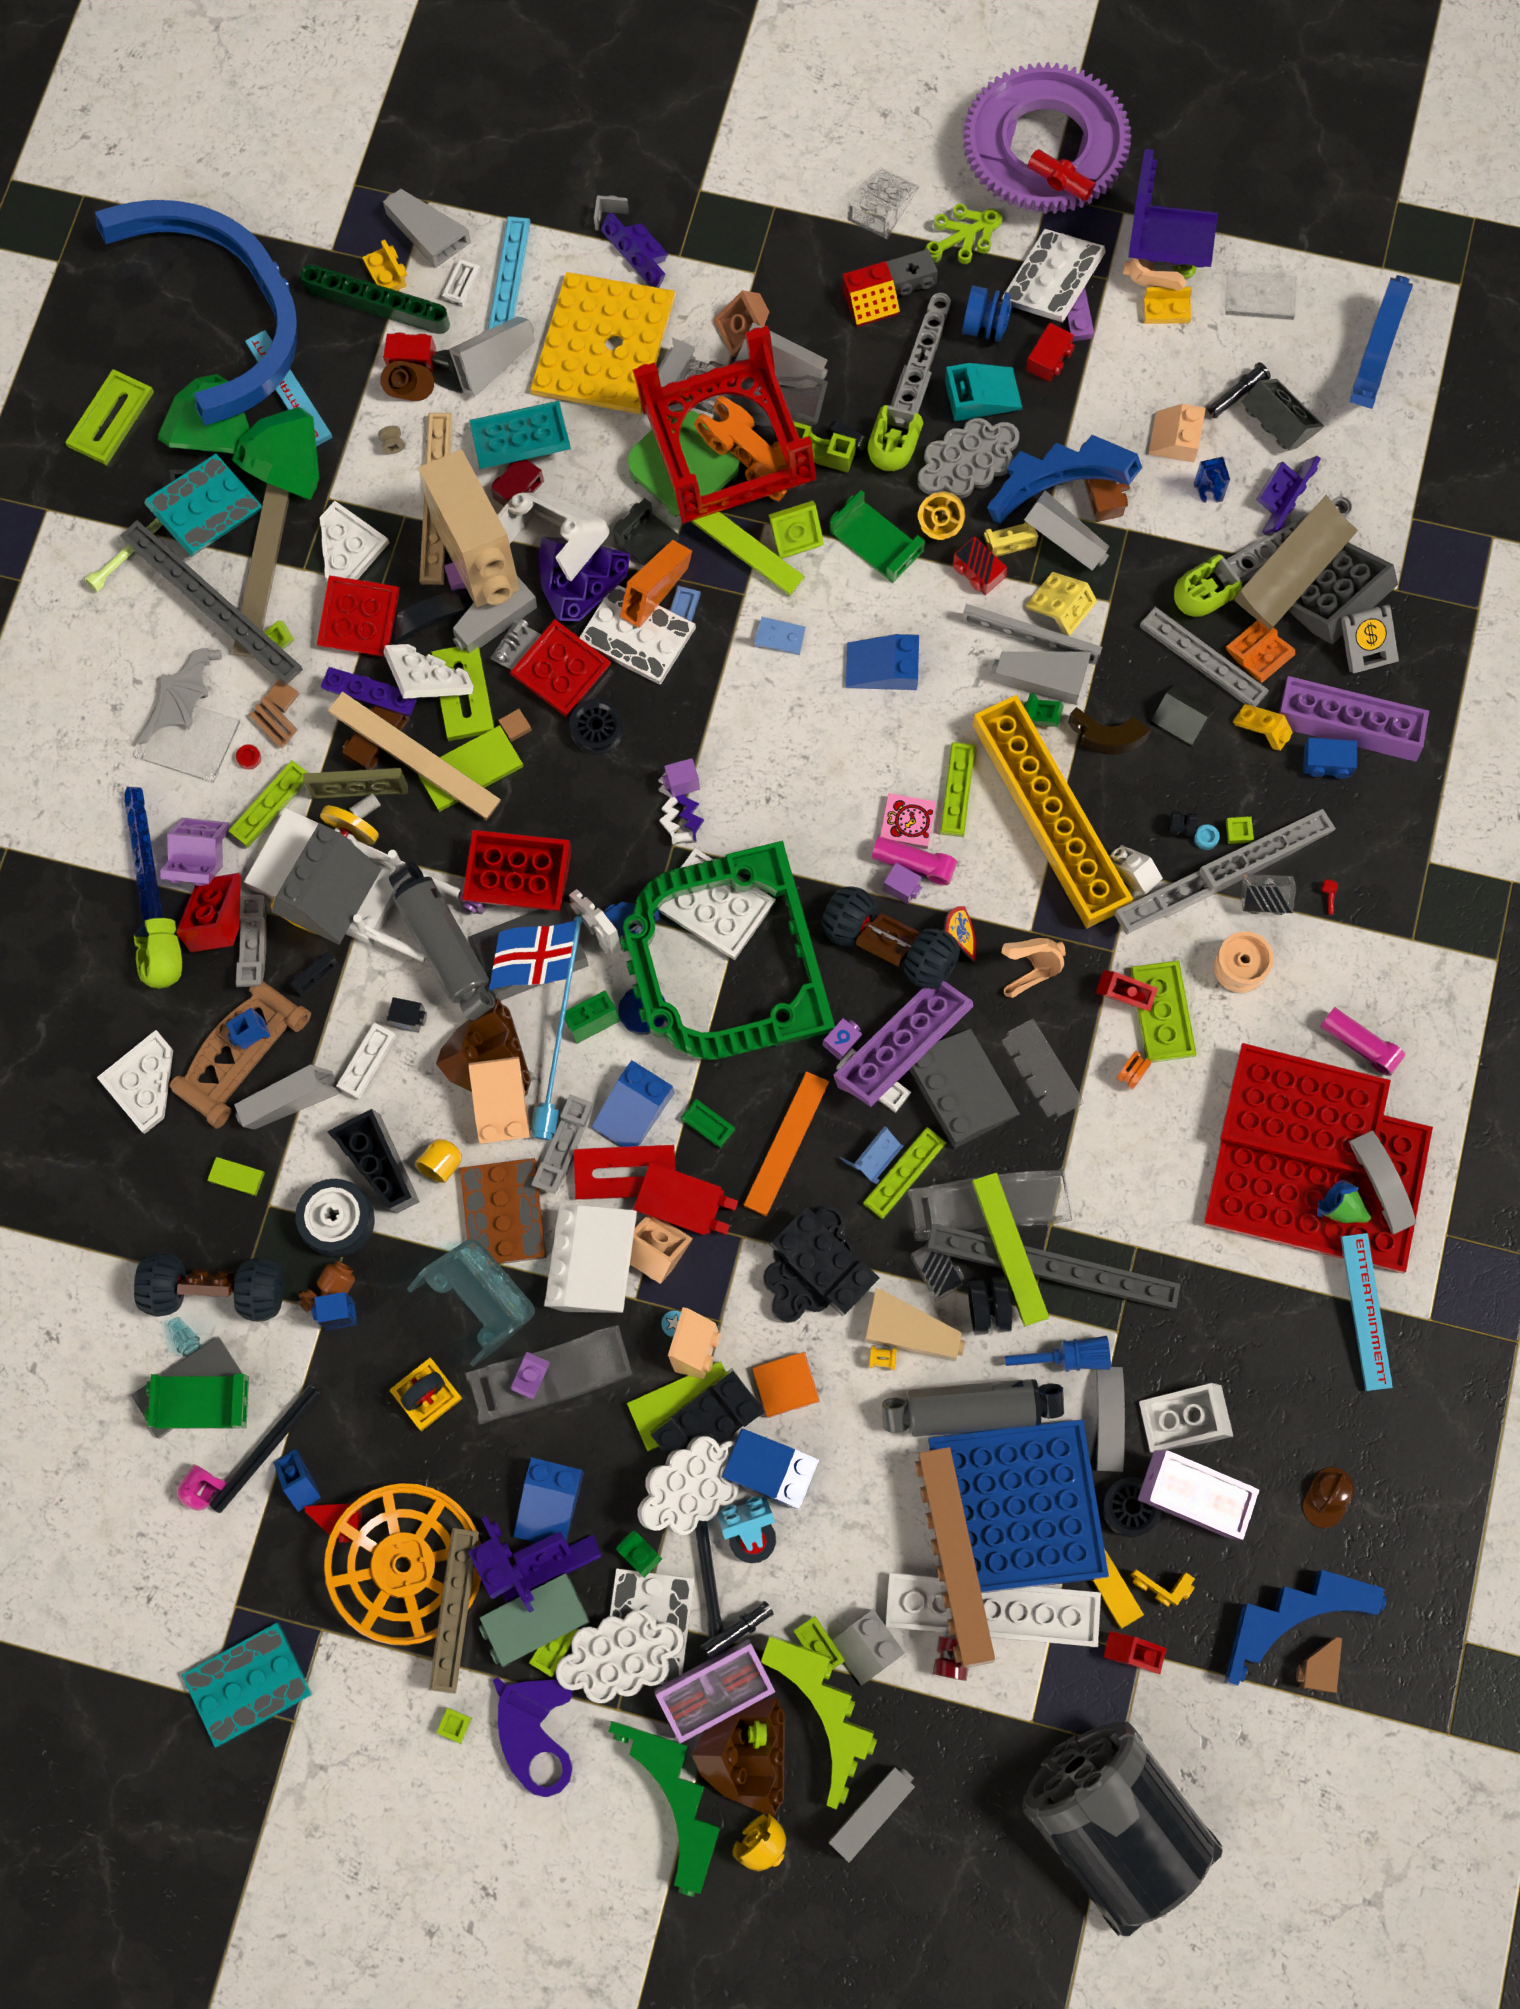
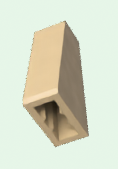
M876 1288L865 1342L890 1348L895 1347L899 1350L956 1361L957 1355H963L965 1340H960L962 1334L960 1331Z

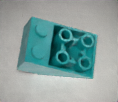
M975 363L946 367L945 384L954 422L1022 410L1013 367Z

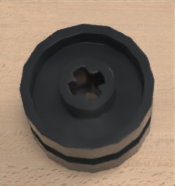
M991 1276L988 1282L989 1293H987L986 1285L982 1278L968 1279V1301L974 1335H986L989 1333L991 1328L990 1318H992L993 1326L997 1333L1011 1332L1012 1307L1005 1276Z

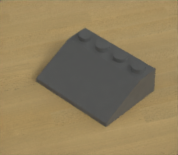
M1348 542L1288 611L1314 635L1334 644L1343 635L1341 617L1348 616L1350 624L1353 625L1350 614L1373 608L1398 585L1394 564Z
M319 823L276 895L271 912L340 945L353 922L354 915L358 913L382 868L341 833Z
M563 901L560 911L538 909L471 936L485 973L489 978V983L491 982L499 932L517 927L553 926L571 922ZM579 938L573 972L589 966ZM540 985L506 986L494 989L493 993L496 999L498 998L502 1001Z
M971 1029L938 1041L909 1069L954 1149L1020 1115Z

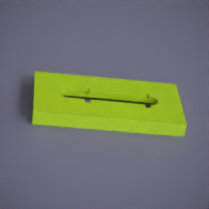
M113 369L66 440L67 447L107 465L153 395L152 387ZM124 394L128 395V398L102 438L97 442L93 441L99 431V427L103 425L118 402V398Z
M479 646L470 653L466 649L461 651L458 647L432 651V656L445 661V666L454 669L456 663H461L474 686L473 693L468 694L472 712L469 718L463 717L459 695L439 696L448 741L482 735L494 729Z

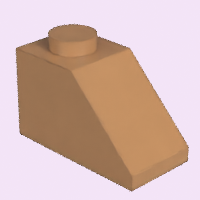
M1335 1637L1329 1639L1302 1660V1665H1298L1296 1680L1300 1682L1299 1688L1337 1693L1342 1638Z

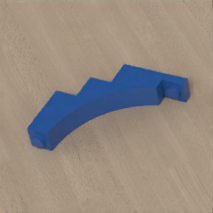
M1396 275V278L1390 277L1351 389V403L1370 409L1374 406L1391 347L1413 284L1409 283L1410 279L1400 275Z
M1320 1570L1316 1573L1312 1594L1288 1587H1281L1275 1611L1248 1603L1243 1604L1224 1683L1239 1686L1240 1681L1244 1682L1247 1673V1666H1244L1245 1661L1253 1664L1260 1663L1265 1653L1280 1636L1296 1624L1310 1617L1340 1611L1358 1612L1372 1616L1379 1615V1612L1383 1611L1386 1605L1387 1597L1383 1595L1385 1588Z

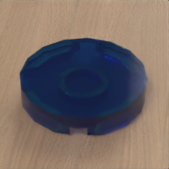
M633 988L629 989L618 1004V1015L621 1023L628 1031L637 1035L651 1034L647 1022L642 1023L639 1008H642L640 998H635ZM657 1018L653 1023L657 1028H660L664 1024L665 1019Z

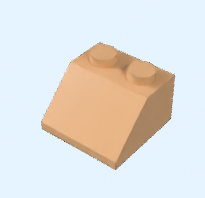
M1180 404L1156 411L1148 455L1194 462L1199 449L1205 408Z
M647 1215L634 1229L630 1265L661 1284L672 1272L693 1238L668 1222Z
M684 1307L680 1314L668 1357L676 1373L704 1379L706 1372H710L712 1369L714 1358L711 1355L713 1348H717L719 1345L721 1333H719L715 1322Z

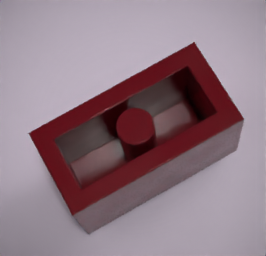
M527 459L509 463L505 473L501 477H497L492 483L493 499L505 507L510 499L518 493H534L544 482L542 470Z

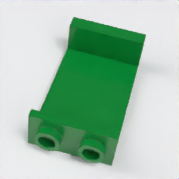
M861 490L856 496L852 495L847 500L845 507L840 512L836 511L830 519V533L889 581L894 583L924 552L925 540L918 535L914 540L909 538L865 503V493Z
M151 1374V1380L147 1381L146 1394L149 1396V1407L145 1408L144 1417L145 1422H148V1427L153 1429H247L249 1376L245 1374H234V1376H159Z

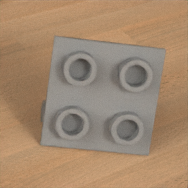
M515 620L491 656V659L512 670L542 634L527 627L528 623L525 620Z

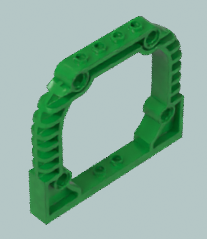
M783 840L729 853L723 858L667 871L650 881L641 891L636 900L633 914L624 921V937L620 938L623 952L628 951L630 960L626 961L629 975H634L636 984L632 985L635 998H640L642 1008H639L642 1023L647 1022L648 1029L653 1036L658 1038L665 1037L673 1047L688 1056L704 1060H717L827 1034L835 1028ZM745 873L750 877V880L741 882L738 880L737 875ZM730 884L739 892H747L753 887H757L774 897L785 895L791 920L788 921L790 932L792 935L796 934L798 942L795 944L796 954L798 958L803 959L809 983L802 986L800 992L790 1005L786 1003L775 1005L768 1019L719 1032L701 1033L683 1026L678 1010L672 1004L663 1001L649 949V945L652 943L655 935L653 915L664 903L674 898ZM637 924L641 926L642 931L638 934H633L629 931V927ZM783 1012L788 1016L789 1020L781 1023L777 1021L776 1014ZM657 1018H663L667 1021V1026L657 1028L653 1022Z

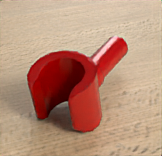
M1325 879L1321 892L1328 893V914L1333 915L1334 899L1338 884L1333 880Z

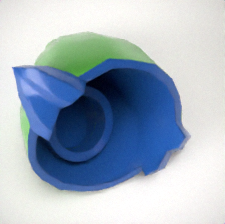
M1345 1180L1337 1182L1327 1192L1323 1201L1320 1199L1318 1202L1317 1213L1319 1217H1324L1325 1215L1341 1223H1366L1371 1219L1358 1193V1187Z

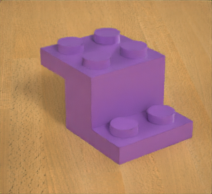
M182 817L167 833L168 861L160 869V878L167 879L172 883L185 881L193 882L194 885L198 886L209 884L223 867L222 840L228 834L229 822Z

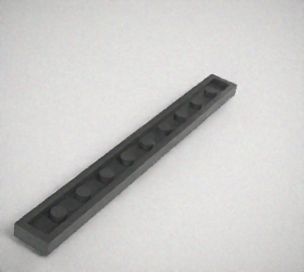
M138 520L120 535L127 545L284 685H288L303 670L298 662Z
M934 1223L931 1225L926 1250L1002 1268L991 1237ZM1024 1246L1034 1277L1173 1311L1177 1308L1180 1290L1179 1283Z

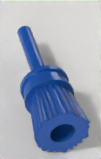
M1107 1335L1077 1341V1338L1068 1341L1065 1339L1062 1340L1059 1348L1053 1349V1352L1005 1356L1006 1366L1055 1362V1365H1061L1065 1372L1070 1370L1080 1371V1369L1110 1370L1109 1340Z

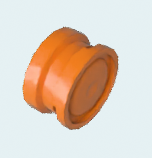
M1135 1050L1116 1079L1120 1082H1126L1128 1084L1127 1087L1133 1090L1150 1067L1152 1061L1148 1058H1142L1141 1053Z

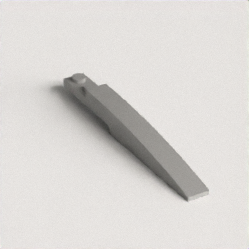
M1321 809L1202 866L1199 871L1116 910L1114 915L1127 935L1162 917L1167 918L1243 880L1333 832L1336 828L1325 811Z

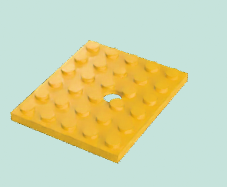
M566 272L531 385V394L642 415L633 369L643 364L657 363L675 301V291ZM616 336L623 340V344L616 347L615 350H610L605 345L610 337Z

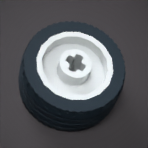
M337 1178L325 1179L309 1187L299 1199L295 1212L296 1226L300 1237L315 1252L328 1257H345L357 1252L368 1242L375 1224L374 1209L367 1195L357 1185Z

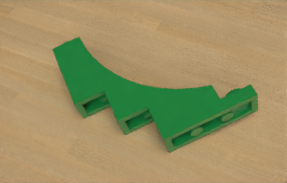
M611 1721L608 1732L614 1734L612 1739L627 1744L629 1739L633 1740L629 1755L651 1773L669 1801L679 1838L678 1871L674 1886L679 1887V1893L694 1897L695 1892L700 1894L721 1827L695 1819L705 1786L680 1778L689 1746Z

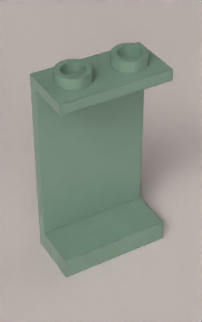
M566 1573L531 1591L535 1599L531 1602L534 1611L529 1613L521 1597L480 1617L482 1624L478 1625L480 1632L485 1640L490 1639L493 1646L490 1649V1653L496 1664L501 1663L502 1667L510 1665L509 1663L579 1627L582 1628L590 1624V1620Z

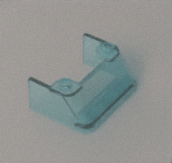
M473 1239L466 1240L426 1266L407 1288L409 1292H412L425 1282L439 1293H446L453 1288L485 1327L477 1335L478 1342L483 1349L470 1362L472 1367L500 1348L527 1324L535 1314V1308L530 1300L483 1245Z

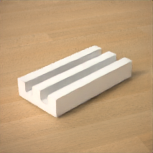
M459 259L442 293V300H450L451 303H459V306L464 307L481 271L480 265ZM463 266H465V271L461 276L458 285L452 295L450 293L461 273ZM468 276H469V279H468V281H467V283H466V285H465V287H464V289H463V291H462V288H463V286H464V284H465V282H466V280H467V278H468Z

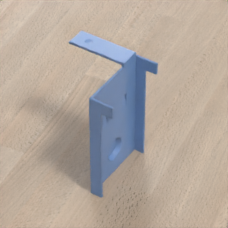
M761 616L759 630L757 627L754 639L755 647L759 648L761 646L800 655L806 627Z
M884 1126L855 1164L841 1157L840 1159L853 1168L860 1169L871 1182L877 1184L880 1181L877 1178L901 1150L903 1145Z

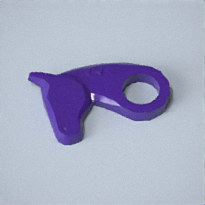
M498 1677L493 1679L495 1689L499 1695L497 1722L499 1739L511 1772L533 1795L550 1797L561 1793L570 1783L573 1764L570 1754L554 1741L540 1724L555 1707L570 1702L572 1690L564 1688L559 1684L558 1680L528 1681L506 1685ZM542 1752L555 1754L562 1763L563 1771L561 1778L552 1786H541L531 1776L530 1766L532 1760Z

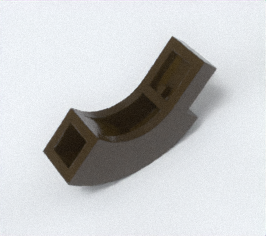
M1078 707L1070 713L1068 720L1073 731L1083 734L1081 745L1094 752L1108 755L1123 754L1138 748L1148 739L1151 731L1134 716H1131L1125 723L1118 726H1103Z

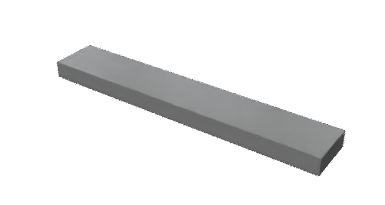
M966 604L964 608L963 622L1056 652H1090L1089 662L1098 663L1102 651L1101 646Z
M1154 607L1140 623V628L1242 703L1257 707L1268 694L1269 690L1158 608Z

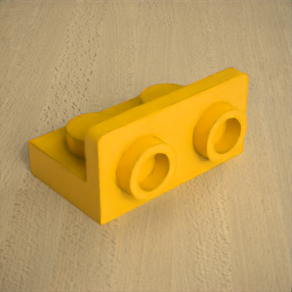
M386 240L381 241L382 249L362 257L375 284L396 291L407 287L405 277L408 276L406 269L402 263L398 264L396 261L398 259L397 253L393 246H388Z
M1161 286L1147 287L1143 298L1144 324L1190 323L1192 287H1183L1179 291Z

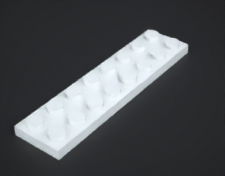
M889 1573L885 1626L887 1628L949 1633L947 1619L952 1618L950 1609H945L943 1604L942 1592H946L944 1581L939 1582L938 1577ZM1030 1587L981 1593L990 1637L1098 1647L1101 1593Z

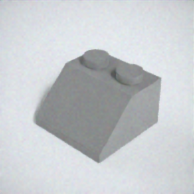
M874 1609L832 1640L844 1658L845 1664L861 1686L905 1654Z

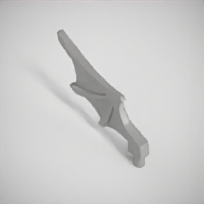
M208 648L194 650L187 665L179 673L170 676L162 674L160 676L161 691L158 704L151 720L138 739L139 744L147 743L155 732L169 725L182 724L186 725L187 729L190 730L193 723L192 712L196 702L202 696L208 697V689L203 682L204 666L210 665V660L222 659L221 649L209 650Z

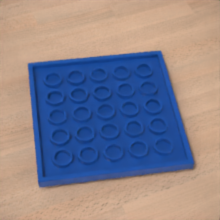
M1083 1420L928 1438L930 1451L948 1447L951 1449L981 1593L1109 1577Z

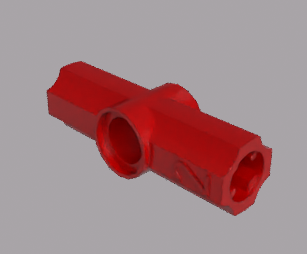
M1040 149L1034 151L1027 165V168L1046 178L1048 184L1054 190L1062 191L1064 189L1083 201L1089 199L1096 185L1095 182L1078 173L1070 161L1066 159L1058 161Z

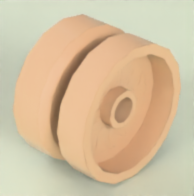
M1241 931L1230 935L1221 945L1214 960V973L1217 980L1226 989L1235 993H1247L1256 990L1265 981L1273 966L1272 949L1262 936L1253 932Z

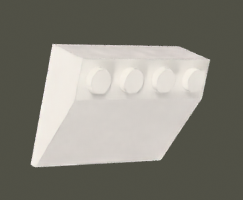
M582 1205L559 1206L544 1306L563 1312L623 1313L637 1211Z

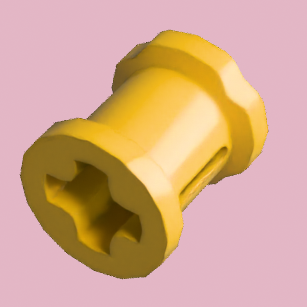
M871 1345L869 1368L873 1369L874 1366L890 1368L891 1371H895L897 1348L893 1347L892 1350L878 1349ZM877 1357H885L889 1359H879Z

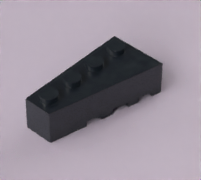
M370 1109L327 1131L390 1210L399 1213L420 1202L384 1121L378 1112Z

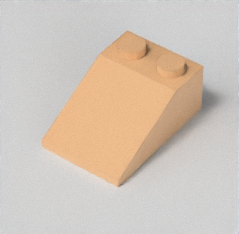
M519 1057L469 1063L479 1143L530 1137V1121Z

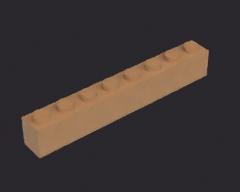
M948 1447L921 1452L918 1456L919 1461H915L917 1477H922L924 1487H920L922 1502L928 1503L929 1513H925L928 1529H933L935 1539H931L933 1555L939 1556L940 1565L936 1566L939 1582L944 1581L946 1592H942L943 1604L945 1609H950L952 1618L947 1619L950 1636L955 1635L957 1646H953L956 1663L961 1662L962 1669L994 1663L995 1655L951 1449Z

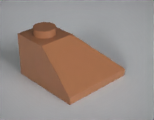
M742 290L714 319L733 357L739 353L746 338L745 333L749 332L753 322L762 327L765 326L769 310L760 293Z

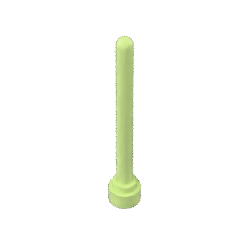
M156 518L146 528L154 534L163 524ZM127 545L99 572H90L84 580L94 591L99 592L105 586V578L135 551Z

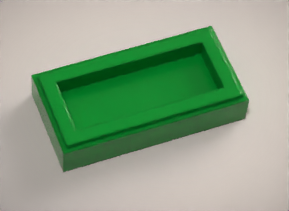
M697 1099L693 1101L681 1117L683 1122L720 1149L736 1130L734 1126Z

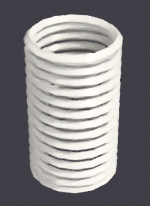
M371 793L361 800L360 803H356V805L349 809L352 814L362 819L381 805L374 794Z

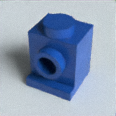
M252 1008L226 1023L230 1031L228 1034L229 1040L235 1047L239 1045L243 1050L263 1037L269 1038L271 1036L263 1017Z

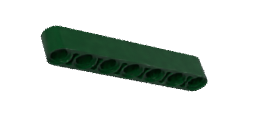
M306 265L301 270L300 276L304 288L311 295L436 334H443L450 328L447 310L441 304L316 265Z

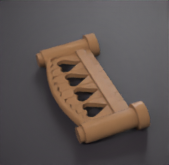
M264 981L262 986H251L249 990L252 993L251 998L228 1014L210 1033L192 1061L185 1077L176 1076L170 1083L172 1092L207 1118V1122L216 1129L223 1126L232 1113V1109L225 1102L285 1029L290 1027L295 1032H298L305 1027L311 1017L309 1010L303 1006L298 1007ZM249 1008L253 1010L261 1008L271 1036L269 1038L263 1037L245 1050L239 1045L235 1047L228 1038L230 1031L226 1023ZM230 1047L235 1064L215 1063L214 1059L217 1055L221 1054L222 1048ZM208 1066H214L219 1083H200L198 1079L201 1074L205 1073V1069Z

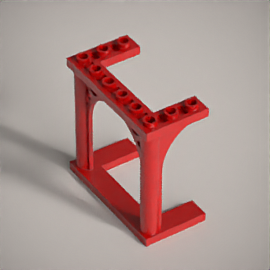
M768 326L757 327L745 333L749 359L738 360L731 365L714 368L700 375H692L688 379L679 382H671L661 387L655 362L643 364L633 369L643 414H647L675 493L682 524L816 480L811 439L809 436L799 438L775 374L771 334ZM754 379V384L750 389L743 390L741 388L742 382ZM759 389V393L762 395H755L754 393ZM733 394L753 400L768 415L788 468L701 496L695 473L690 474L680 445V429L685 417L697 404L713 396ZM678 403L683 406V410L680 412H673L668 408ZM671 418L677 419L674 424H671Z

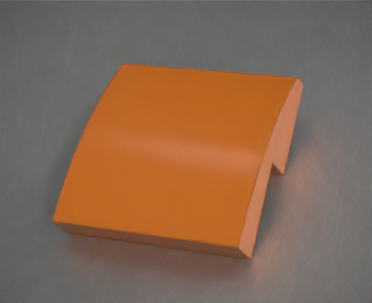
M1258 620L1226 646V650L1237 663L1259 683H1263L1295 655V649L1278 637V631L1275 628L1269 630Z
M805 1352L752 1368L767 1418L820 1402Z

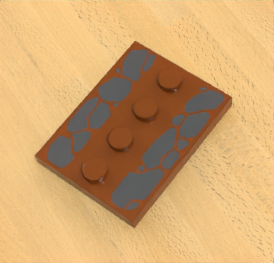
M530 1158L461 1167L470 1267L475 1268L546 1258L540 1193L538 1188L531 1185L537 1173L536 1159Z

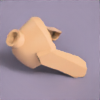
M1137 258L1125 261L1123 275L1130 276L1133 282L1141 286H1161L1179 291L1186 284L1184 276L1178 272L1155 271L1154 262Z
M1034 938L1023 942L1005 943L1002 948V954L1014 960L1027 957L1035 968L1008 984L1004 988L1005 996L1014 998L1031 986L1060 973L1064 966L1063 956L1066 955L1063 942L1056 943L1047 938Z

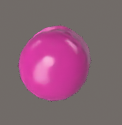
M193 1464L178 1485L177 1496L188 1508L201 1511L210 1505V1498L217 1489L222 1490L227 1483L214 1477L198 1465ZM205 1485L201 1495H197L200 1489Z

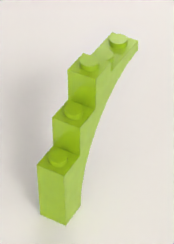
M770 1635L761 1663L781 1672L794 1682L811 1700L821 1717L829 1739L832 1756V1783L827 1806L837 1809L839 1802L845 1803L849 1788L845 1787L848 1776L853 1778L858 1764L857 1761L853 1760L854 1756L865 1760L867 1754H873L877 1739L872 1738L874 1731L844 1720L845 1716L851 1717L855 1702L851 1700L852 1693L822 1683L823 1679L829 1680L834 1666L829 1663L831 1656Z

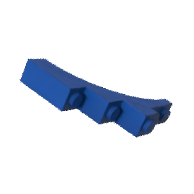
M1091 435L1082 444L1079 452L1055 443L1051 450L1045 454L1043 460L1020 451L1011 460L1007 468L1010 478L1004 482L1002 489L992 498L987 509L992 520L1001 524L1015 508L1042 490L1060 483L1079 479L1112 480L1129 486L1142 469V465L1137 453L1095 435Z

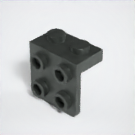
M646 498L640 503H635L631 507L629 514L624 519H620L615 524L613 530L615 543L644 566L672 540L679 541L678 533L653 514L652 503Z

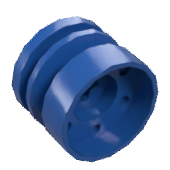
M973 285L968 300L962 334L977 337L981 327L986 328V339L989 340L991 331L996 330L995 341L1001 342V338L1007 330L1011 313V293L1005 292L1003 302H998L999 290H996L992 300L987 299V288Z

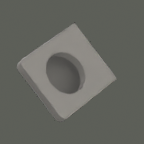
M612 195L597 196L594 213L595 230H599L602 212L628 214L627 198H619Z

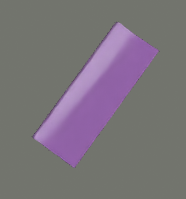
M1288 676L1279 714L1285 715L1292 731L1324 739L1357 741V747L1417 762L1424 746L1429 711Z
M944 980L940 988H923L833 1075L837 1087L852 1094L871 1107L974 1006L972 1000Z

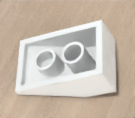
M1210 1383L1139 1401L1151 1453L1154 1450H1170L1233 1437L1221 1385Z

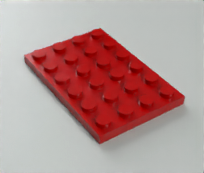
M1242 1043L1219 1140L1368 1177L1363 1164L1359 1165L1349 1141L1369 1131H1373L1379 1139L1391 1080Z

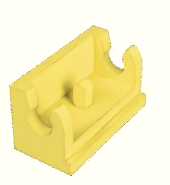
M1024 522V524L994 532L991 529H987L984 533V538L988 550L998 557L1035 547L1038 534L1033 526Z

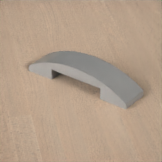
M244 895L240 896L239 962H237L236 986H262L267 938L265 896Z
M569 1094L552 1142L531 1184L533 1187L554 1195L556 1194L573 1160L574 1149L578 1148L593 1102Z
M1369 1131L1350 1140L1349 1143L1359 1165L1363 1164L1384 1210H1382V1213L1391 1233H1398L1416 1224L1414 1212L1403 1183L1375 1133Z
M1111 1367L1110 1370L1096 1369V1471L1123 1472L1125 1441L1123 1367Z

